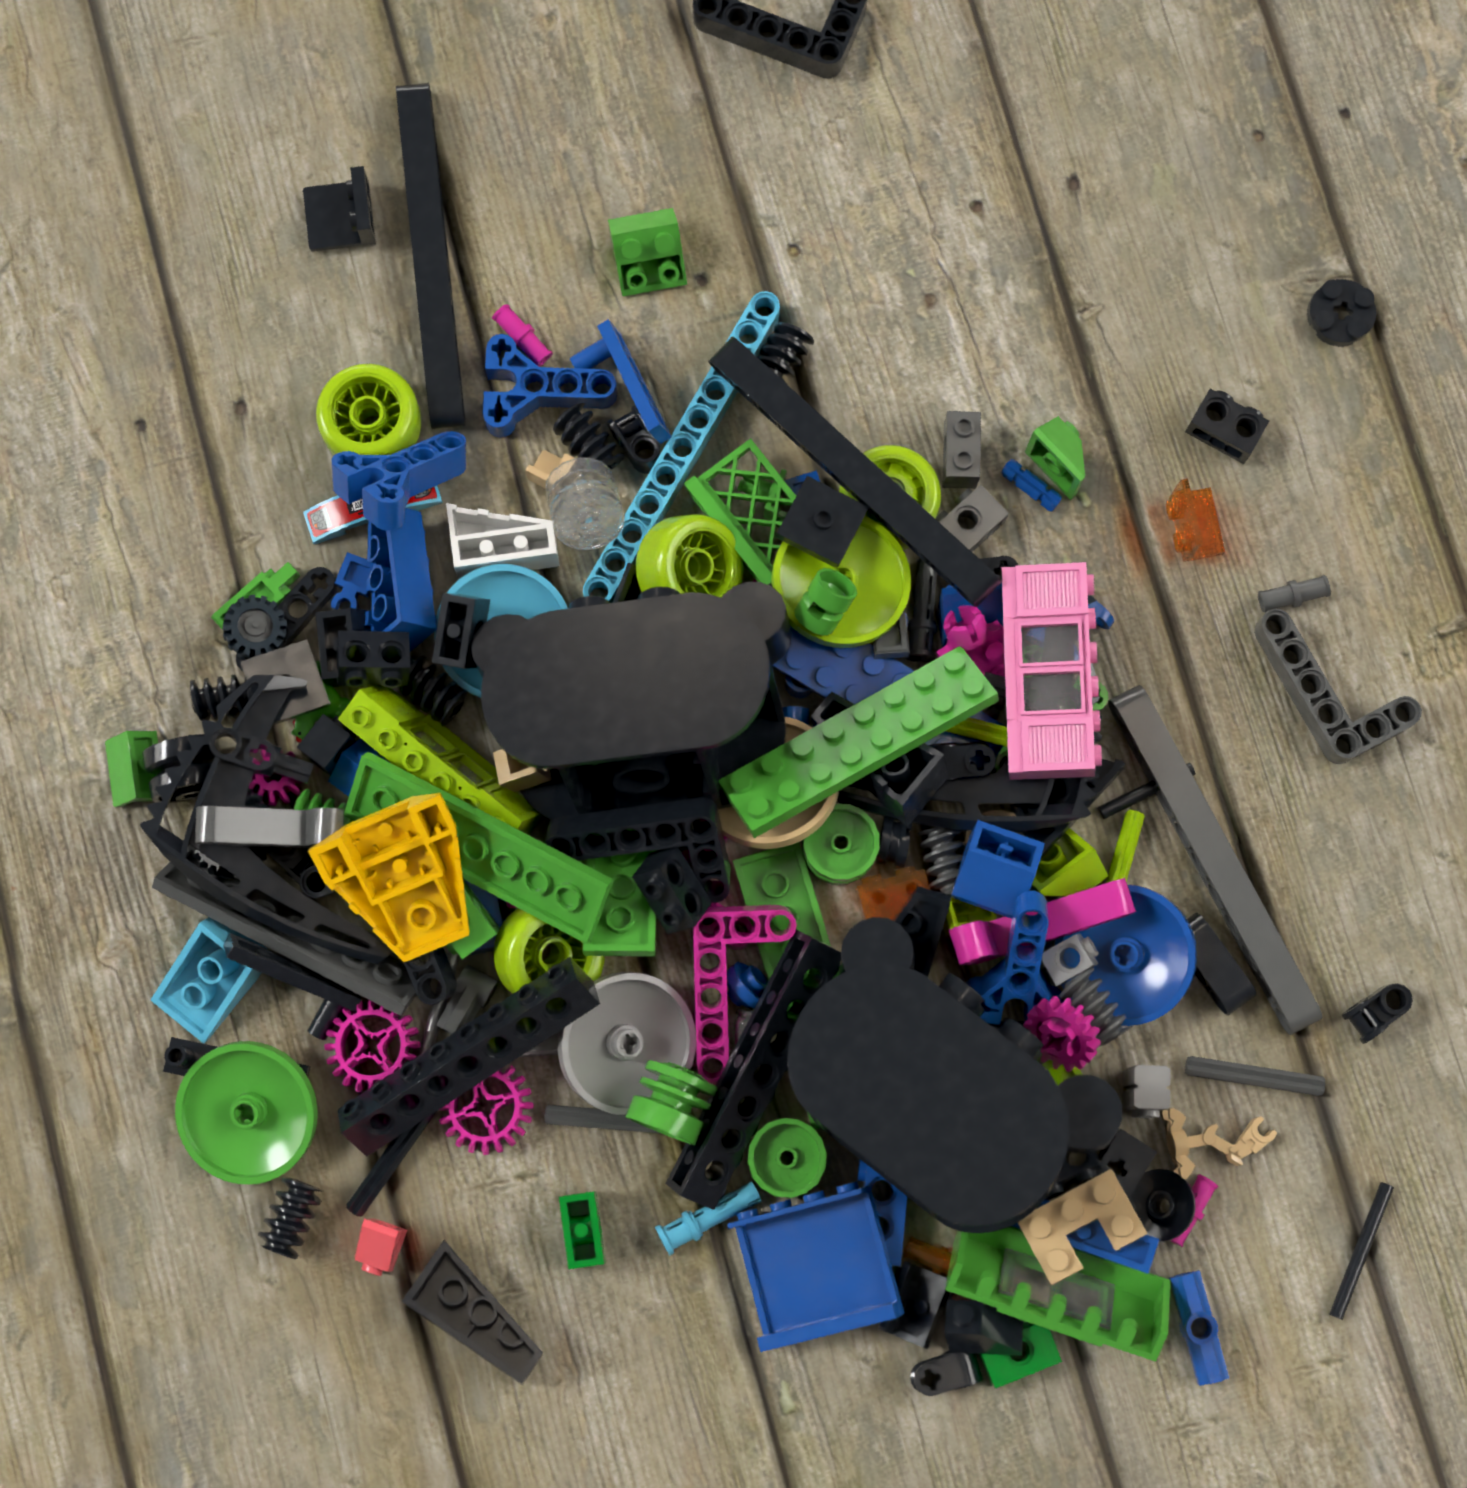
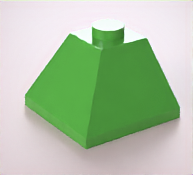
M1058 416L1033 431L1025 453L1071 500L1076 496L1085 478L1082 440L1079 438L1080 434L1075 426L1068 421L1064 422Z

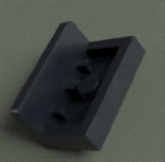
M905 1261L903 1266L894 1275L905 1314L896 1319L881 1322L879 1329L928 1349L950 1293L946 1291L947 1278Z

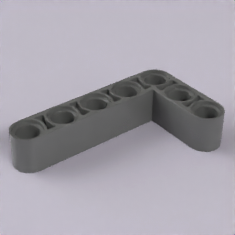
M1272 609L1265 613L1256 623L1254 633L1257 641L1324 756L1334 764L1346 763L1406 731L1420 720L1422 714L1420 704L1412 697L1403 696L1352 722L1288 613L1281 609ZM1266 621L1277 623L1280 628V634L1269 632L1266 627ZM1284 650L1294 652L1297 657V664H1290L1285 660L1283 656ZM1301 680H1308L1314 685V694H1308L1302 689ZM1396 707H1400L1407 712V722H1403L1396 717ZM1319 709H1325L1331 714V724H1326L1319 719ZM1366 723H1372L1377 727L1379 731L1378 738L1368 735L1365 729ZM1337 739H1343L1348 743V754H1343L1337 749Z

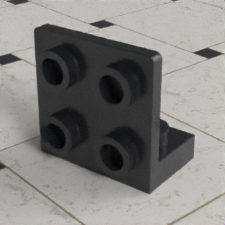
M364 166L350 168L352 180H347L343 183L303 188L310 251L315 252L376 244L370 185Z

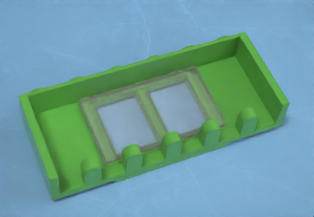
M1009 1226L995 1232L974 1234L957 1231L953 1242L946 1291L996 1307V1312L1099 1347L1105 1344L1156 1362L1168 1336L1171 1280L1151 1273L1146 1274L1073 1248L1084 1269L1052 1286L1021 1229Z

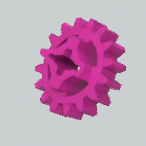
M1053 996L1050 1001L1043 998L1027 1014L1028 1019L1023 1025L1044 1044L1040 1050L1043 1054L1041 1061L1044 1063L1050 1059L1053 1061V1069L1056 1070L1063 1064L1067 1072H1070L1075 1066L1081 1070L1098 1053L1096 1049L1101 1044V1041L1095 1038L1100 1029L1090 1025L1094 1017L1092 1015L1084 1016L1082 1014L1084 1006L1082 1005L1077 1006V1008L1072 1007L1070 998H1067L1063 1003L1060 1002L1058 996Z

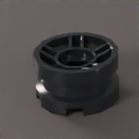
M884 817L876 864L885 865L887 862L894 863L895 867L904 868L911 837L909 831L912 830V823L906 827L902 822Z

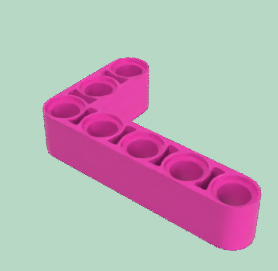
M1122 878L1047 902L1049 925L1045 942L1136 913L1126 879ZM1028 912V913H1026V914H1027V915H1036V914H1038V913H1037V912ZM1002 917L989 922L974 921L950 929L949 933L959 964L976 965L1005 956L1012 919ZM1024 942V943H1021L1020 945L1028 946V945H1031L1032 943Z
M783 905L708 907L697 925L692 927L696 1063L698 1074L712 1085H716L729 1060L726 944L782 942L790 939L796 932L797 924L793 913ZM784 915L788 917L789 925L783 931H774L770 927L773 917ZM742 916H748L754 921L752 929L745 933L737 931L734 927L736 920ZM707 917L714 918L719 923L717 930L710 934L703 933L699 929V923ZM706 953H715L720 960L716 967L708 969L700 964L701 957ZM708 988L717 989L721 993L719 1000L711 1004L704 1002L701 999V994L704 990ZM715 1023L722 1030L716 1038H707L702 1033L704 1026ZM716 1058L722 1062V1067L718 1072L709 1073L703 1068L705 1061Z

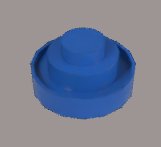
M736 962L727 970V994L731 1001L739 1007L743 1005L755 1009L768 983L765 975L755 966H748L742 962Z

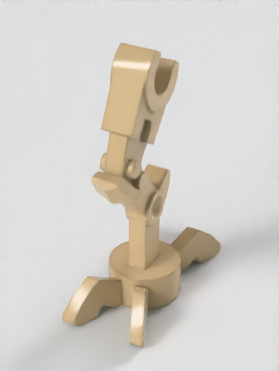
M1175 1108L1161 1110L1162 1120L1168 1122L1166 1126L1168 1151L1171 1161L1176 1166L1172 1171L1179 1174L1183 1179H1187L1195 1168V1164L1187 1157L1190 1148L1209 1145L1226 1155L1229 1163L1241 1166L1243 1162L1240 1159L1249 1154H1256L1272 1141L1277 1134L1275 1130H1269L1264 1136H1261L1258 1132V1126L1264 1118L1259 1116L1249 1122L1234 1145L1215 1134L1218 1128L1217 1124L1208 1126L1202 1134L1187 1137L1186 1132L1182 1129L1186 1117Z

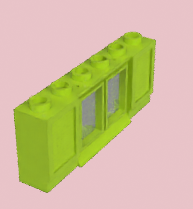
M371 686L359 689L338 718L341 723L390 763L528 835L531 834L543 817L528 804L520 792L515 793L499 785L496 767L445 726L442 727L439 721H434L430 714L427 716L422 714L392 688Z

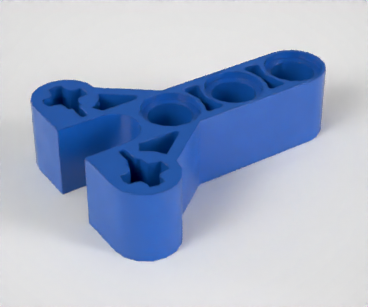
M497 334L487 342L485 370L488 380H509L516 383L515 387L507 392L484 391L483 417L487 430L495 437L502 438L510 435L514 431L516 423L539 407L570 408L583 402L585 403L583 408L604 409L612 406L617 399L616 379L608 370L538 367L517 350L515 341L508 335ZM501 350H507V352H505L504 358H502L501 366L500 359L498 356L501 355ZM532 382L543 384L542 389L538 392H530L526 388ZM565 383H573L577 386L575 391L571 393L560 391L561 386ZM599 384H606L610 387V390L605 394H597L593 391ZM501 406L504 417H502L501 422L497 423L495 420L498 418V414H500Z
M446 431L392 455H359L351 451L339 452L331 459L333 491L348 504L363 498V516L381 530H397L405 523V508L410 497L465 472L466 438L459 432Z
M1026 891L1017 897L1005 958L983 976L973 977L966 982L984 999L981 1004L984 1012L980 1015V1018L986 1023L1000 1025L1003 1007L1011 999L1018 998L1025 1002L1024 1023L1028 1019L1027 1014L1043 998L1050 1001L1053 996H1058L1061 1003L1065 1001L1059 996L1062 991L1057 987L1051 986L1040 969L1049 925L1047 900L1040 892ZM1028 912H1037L1038 914H1036V915H1027L1026 913H1028ZM1024 942L1032 943L1031 945H1028V946L1020 945L1021 943H1024ZM1016 973H1025L1024 975H1015Z

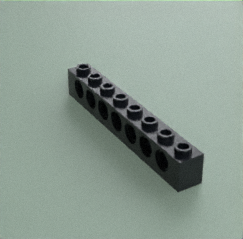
M797 929L790 938L715 1085L717 1087L715 1096H710L707 1101L711 1104L710 1109L703 1110L699 1117V1120L704 1124L696 1144H685L665 1183L679 1196L712 1210L715 1209L718 1201L724 1196L727 1184L735 1168L742 1161L745 1148L751 1137L757 1132L759 1121L767 1105L773 1100L776 1088L784 1072L788 1070V1049L796 1021L811 997L838 973L842 960L840 951ZM809 970L808 976L804 979L805 973ZM793 1002L792 1007L787 1011L788 1006ZM777 1034L775 1040L771 1043L773 1036ZM761 1066L758 1073L755 1074L756 1069ZM744 1098L743 1103L738 1106L739 1102ZM728 1130L726 1136L722 1138L723 1134ZM712 1162L711 1166L706 1170L708 1164Z
M571 957L552 966L547 972L532 982L523 985L511 996L500 1003L494 1004L488 1011L473 1021L464 1024L459 1030L444 1040L435 1043L429 1050L412 1061L406 1062L400 1069L385 1079L377 1081L371 1088L356 1098L347 1101L342 1107L337 1109L341 1134L365 1156H369L600 1005L594 981Z

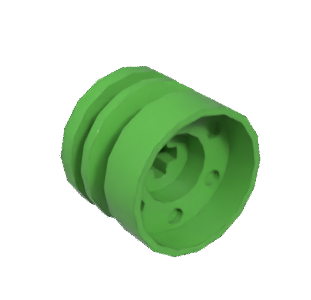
M648 1060L645 1069L659 1077L657 1081L646 1077L640 1078L639 1082L653 1092L650 1098L634 1095L625 1118L666 1136L695 1145L704 1123L691 1115L692 1108L709 1110L711 1104L697 1098L698 1092L715 1096L717 1087L707 1082L700 1074L670 1062L660 1063Z

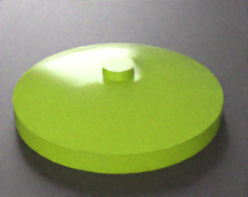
M865 516L838 569L785 542L781 543L772 568V587L782 595L790 625L807 639L824 646L853 648L879 639L896 624L910 596V567L901 545L887 529ZM823 568L833 569L847 576L857 589L855 599L848 610L843 613V617L834 632L828 636L809 631L798 622L794 614V609L804 593L808 591V587L818 570Z

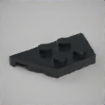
M1102 759V766H1095V771L1100 777L1097 780L1086 783L1095 793L1094 798L1084 802L1087 808L1125 769V762L1119 759H1115V762ZM1080 777L1055 778L1046 804H1074ZM1010 804L1015 816H1035L1040 804ZM1076 821L1053 828L1026 831L1023 834L1026 837L1045 843L1041 855L1042 858Z

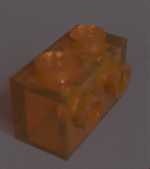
M909 866L895 870L894 877L882 879L881 874L861 879L862 885L856 886L855 893L862 919L880 917L893 920L917 886L930 889L925 869L916 871L915 866Z

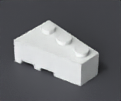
M446 503L453 563L458 579L472 570L491 564H514L531 570L560 566L553 521L515 514L507 516L489 513V510L479 508L478 510L459 508L455 504Z

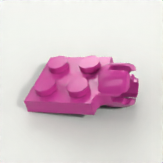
M971 605L958 607L962 619L958 623L954 612L951 610L946 615L943 625L948 639L947 644L942 649L936 651L938 658L960 646L983 675H985V672L1005 677L1003 626L998 620L987 624L984 614H981L978 608Z

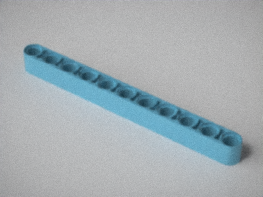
M768 291L755 294L728 340L731 337H735L756 357L759 356L762 346L767 343L768 336L772 334L774 326L779 321L780 303L777 296ZM760 307H768L773 313L768 316H762L756 310ZM745 334H750L756 337L757 340L752 344H745L740 338ZM711 367L672 433V438L666 443L583 586L584 597L590 596V593L596 588H603L608 592L605 599L613 603L627 563L636 565L637 552L644 536L666 516L738 391L720 376L713 367ZM712 390H719L724 393V396L719 400H712L707 394ZM695 418H703L708 422L705 427L699 429L694 428L690 423ZM679 446H687L691 449V453L686 457H680L674 453V450ZM663 474H669L675 478V481L670 485L664 486L658 483L657 479ZM647 502L655 503L658 506V510L653 514H645L640 508ZM629 531H637L642 537L635 543H629L624 540V535ZM614 559H619L625 563V566L618 572H612L607 569V564Z

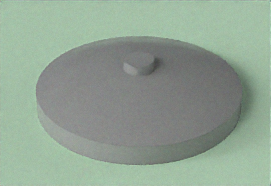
M617 972L595 980L594 984L600 1005L561 1029L558 1034V1058L563 1075L572 1090L593 1107L617 1115H626L634 1095L651 1097L653 1091L639 1082L641 1077L655 1081L659 1077L645 1069L648 1060L660 1063L670 1062L691 1070L696 1051L694 1020L683 998L664 981L638 972Z

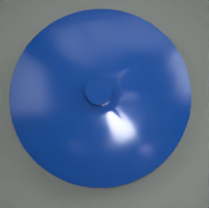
M1128 885L1136 913L1055 940L1056 946L1079 933L1082 934L1083 938L1089 937L1092 940L1099 955L1095 957L1098 964L1093 967L1095 970L1089 976V979L1101 978L1103 982L1097 988V992L1109 990L1110 995L1105 1000V1004L1117 1002L1118 1007L1113 1012V1016L1125 1014L1127 1017L1121 1026L1148 1023L1172 1010L1187 993L1194 978L1197 963V948L1194 934L1184 914L1172 901L1162 894L1137 885ZM1068 948L1064 952L1063 958L1066 965L1072 968L1077 967L1080 963L1078 951L1074 948ZM1065 982L1064 984L1061 985L1063 989L1065 988L1064 985H1065L1067 982Z

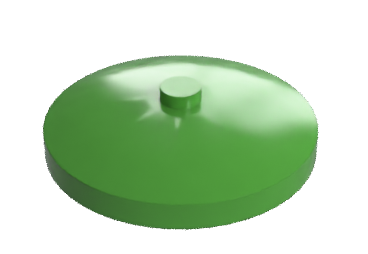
M238 1041L213 1049L191 1066L185 1074L177 1093L175 1119L177 1130L185 1149L201 1168L221 1180L235 1184L252 1185L273 1180L286 1173L298 1163L307 1152L314 1138L318 1109L316 1096L310 1080L302 1068L290 1056L268 1044L254 1041Z

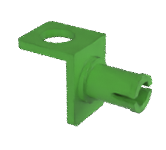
M784 469L779 474L783 480H786L787 470ZM743 477V480H740L737 491L752 495L755 478ZM760 479L757 495L776 497L778 485L775 481L772 483L768 480ZM764 503L766 505L764 508V518L773 520L775 504ZM779 509L778 521L783 522L787 512Z

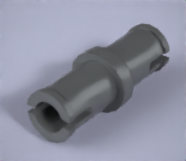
M1325 575L1301 582L1291 580L1287 581L1285 586L1258 591V601L1263 613L1289 605L1295 608L1301 606L1302 602L1330 596L1331 588Z

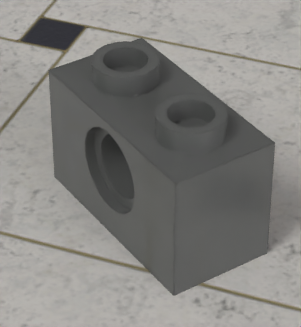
M947 411L943 431L942 488L976 489L980 479L981 412Z
M980 484L973 492L970 488L965 490L956 499L955 503L957 506L949 514L946 511L941 512L936 520L973 552L1006 522L1009 513ZM962 517L970 518L974 522L975 527L969 530L963 529L959 526L957 520Z

